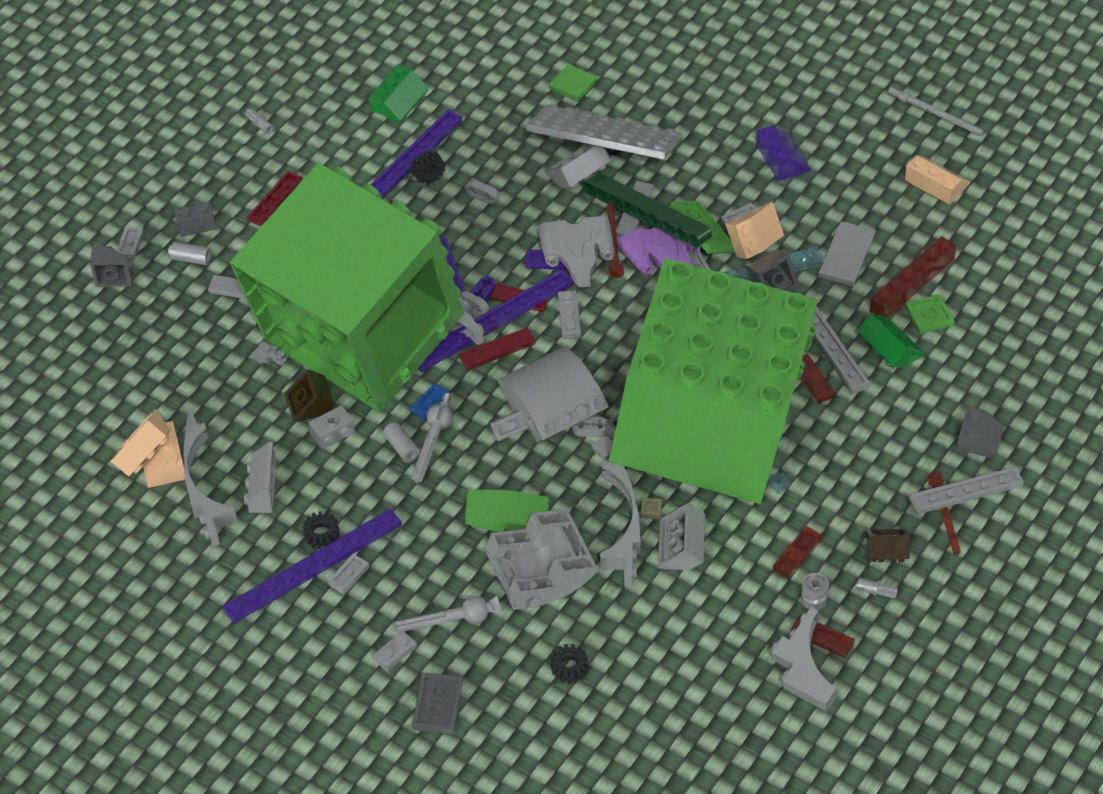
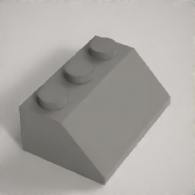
M588 144L546 169L545 173L561 188L569 187L572 189L578 186L579 181L582 179L586 180L592 176V173L596 170L599 172L607 167L606 164L611 159L604 147Z
M268 442L252 453L251 462H247V473L250 475L246 478L248 493L244 494V504L248 505L249 513H273L277 469L273 442Z
M687 503L660 518L658 568L690 570L704 563L705 513Z

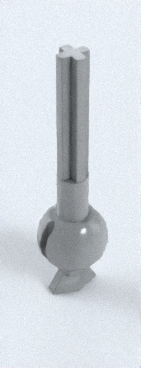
M445 393L440 404H434L427 412L426 418L430 428L411 479L416 483L422 482L441 430L448 428L453 421V413L448 404L452 399L449 393Z
M497 595L486 602L480 596H471L463 602L462 607L395 621L396 629L400 633L402 630L409 631L464 618L469 623L479 624L487 618L490 612L501 615V607Z

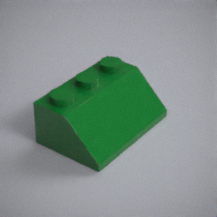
M397 64L369 96L371 111L401 123L428 92V87L412 69Z
M870 313L857 330L862 335V340L871 344L874 347V352L883 356L886 359L885 362L892 368L898 367L903 369L926 354L890 318Z

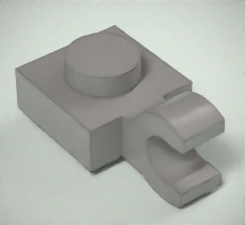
M263 341L252 353L253 359L268 365L273 361L283 366L287 361L286 358H283L286 354L284 351L278 350V347Z

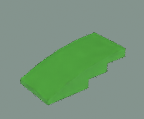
M468 490L466 494L465 524L496 532H503L504 529H525L532 513L548 511L549 497L507 490Z

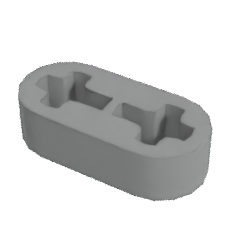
M471 180L466 186V192L471 197L485 203L494 204L499 198V192L494 187L477 180Z
M468 291L462 292L460 297L468 301L470 305L469 313L471 315L480 317L489 311L486 301Z
M588 417L572 425V430L575 435L581 437H602L606 435V422L608 420L603 417Z

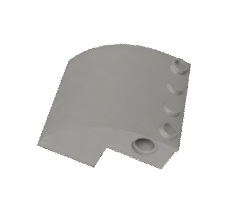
M564 347L497 379L513 412L521 411L536 442L544 440L609 407L589 370L573 352Z
M568 509L532 513L525 529L491 533L484 548L513 610L537 607L561 599L583 586L598 571Z

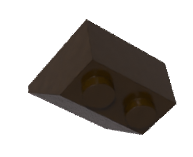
M308 369L284 393L294 422L322 416L335 404L325 375Z
M866 529L867 556L869 559H872V562L880 563L884 562V559H892V562H905V559H910V535L906 529Z

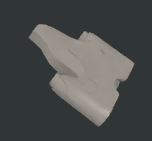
M606 216L582 218L580 223L575 225L569 224L566 220L545 222L538 227L546 263L550 267H555L559 264V261L562 262L568 269L572 280L579 287H590V276L596 266L595 251H598L604 260H611L614 257L615 252L610 220Z

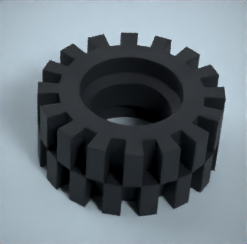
M430 150V152L424 151L425 154L421 152L419 157L416 156L414 158L416 161L412 160L411 170L417 181L422 184L424 182L429 184V181L435 182L434 179L438 180L440 178L439 175L442 176L444 174L442 171L446 170V165L441 156L433 150Z
M318 511L319 515H316L314 512L312 513V518L308 516L307 521L304 520L303 522L304 538L308 545L311 544L312 548L317 546V549H321V546L325 547L340 536L337 518H334L333 514L329 516V513L326 511L324 514H322V511ZM319 527L329 528L327 532L322 534L314 532Z
M564 644V648L559 646L558 651L555 649L553 655H551V670L557 680L561 678L562 683L567 680L568 684H571V680L577 683L578 678L580 680L584 679V675H587L588 670L586 651L582 650L579 645L575 648V644H571V647H568V644ZM565 660H574L578 663L573 668L562 666V662Z

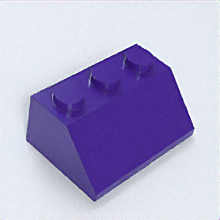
M775 126L757 130L756 146L778 181L811 171L810 166L788 132Z

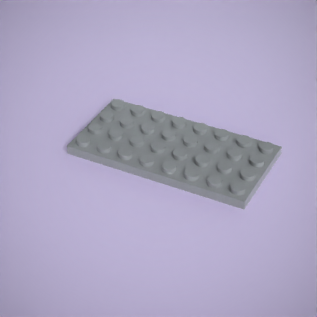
M555 104L546 105L527 124L526 131L660 159H665L681 140L682 133L671 128L665 130L660 129L657 125L646 126L637 121L632 123L626 122L623 118L612 119L603 114L598 116L592 115L589 111L578 112L573 108H558Z

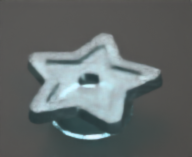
M785 473L770 474V481L766 485V488L774 489L777 494H780L784 488L791 487V484L786 481Z

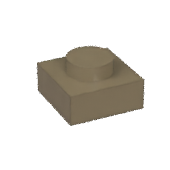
M642 497L641 518L660 520L662 499Z

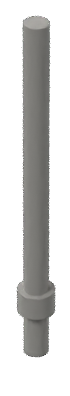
M890 87L888 91L889 94L898 97L904 103H911L979 136H982L984 132L983 129L912 97L906 91L902 92L893 87Z

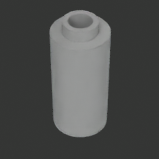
M173 242L168 248V255L171 257V260L208 265L211 258V248Z
M390 423L385 427L383 435L404 462H412L419 456V448L399 423Z

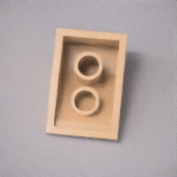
M769 202L725 223L736 256L739 258H751L763 252L784 236L773 202Z

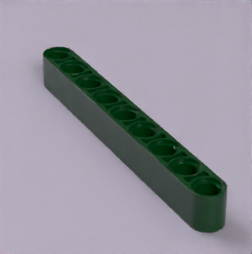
M599 172L594 173L582 183L583 189L587 194L695 248H698L712 237L710 228L705 224Z

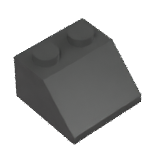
M209 201L173 209L180 237L216 230L214 215Z
M778 249L747 266L752 282H759L788 292L799 286L789 255Z
M967 407L957 450L996 459L1004 427L988 411Z

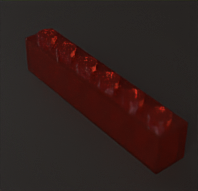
M941 236L871 297L869 312L889 318L955 260L956 245Z

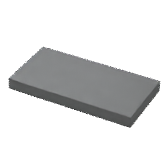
M841 221L818 277L854 287L875 237L876 230Z

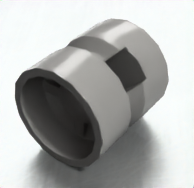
M810 573L803 578L801 602L807 609L812 607L820 610L827 603L829 582L823 574Z

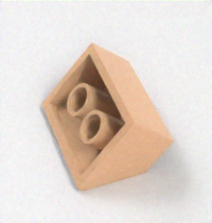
M916 155L906 165L905 181L949 205L970 184L969 180L926 157Z
M153 410L122 444L111 460L113 464L128 476L133 471L137 473L144 464L142 462L144 459L149 460L156 452L154 450L157 445L162 446L168 439L166 435L169 432V428L158 410Z
M173 421L165 422L169 428V432L166 435L168 437L167 441L162 446L157 445L154 449L156 451L149 460L145 458L142 462L148 488L185 480L184 465Z

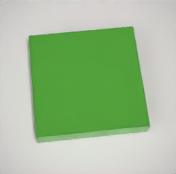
M567 64L550 82L549 89L578 102L597 82V77Z
M940 294L905 303V309L919 335L954 325L955 320Z

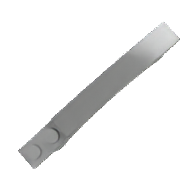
M193 411L188 412L183 450L185 481L194 519L199 517L201 525L205 524L206 528H203L206 540L210 539L212 546L220 544L216 529L238 522L234 506L224 505L211 500L201 493L191 480L190 469L192 461L200 447L208 440L207 432L204 433L207 430L205 423L197 425Z
M602 462V469L605 470L602 471V478L616 486L626 497L631 507L632 519L623 537L615 545L600 553V570H624V586H632V578H636V566H632V562H636L637 554H641L639 513L625 467L611 462Z

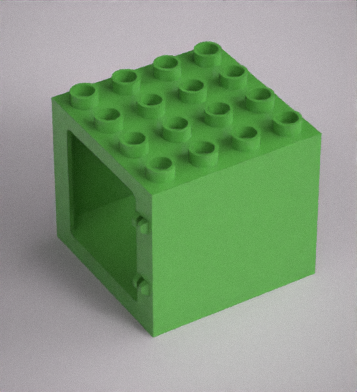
M318 163L230 261V265L266 343L278 347V350L284 351L287 356L311 371L325 375L327 381L380 413L402 386L410 381L414 372L436 346L448 336V332L464 315L459 299L462 293L454 284L453 277L455 272L447 263L446 257L449 253L441 244L439 236L442 234V231L436 223L428 218H424L421 222L411 217L410 210L399 201L395 200L390 205L382 200L379 191L368 183H365L362 187L354 184L352 177L341 167L335 166L331 170Z
M665 258L627 375L609 462L761 504L788 414L796 380L802 377L805 363L802 361L807 342L813 340L816 330L812 320L818 299L770 287L759 282L737 278L723 272L697 267L683 261Z

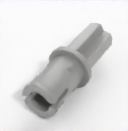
M252 108L246 110L245 116L253 122L255 127H259L267 135L273 132L274 126L265 119L264 115L258 114Z
M859 577L856 590L872 593L874 596L879 594L896 598L898 588L880 584L879 580L876 582Z

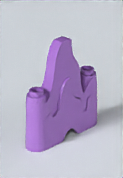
M655 227L649 230L643 228L635 229L624 234L617 241V247L641 273L646 275L653 271V263L661 269L665 258L693 265L687 250L696 253L701 248V246L695 248Z

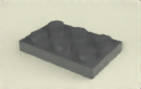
M422 673L412 724L413 730L454 734L463 686L462 676Z

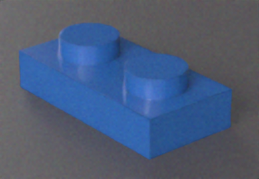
M433 384L410 407V412L426 421L427 412L434 404H440L442 396L449 392Z

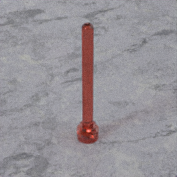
M608 203L607 214L610 220L615 252L612 263L609 266V274L613 278H619L624 275V266L619 262L614 205Z
M932 472L927 476L929 486L932 488L943 486L944 478L941 472ZM948 507L940 508L953 554L959 555L961 550Z

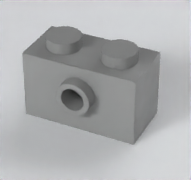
M342 405L308 422L310 435L321 449L331 446L355 432L353 419Z

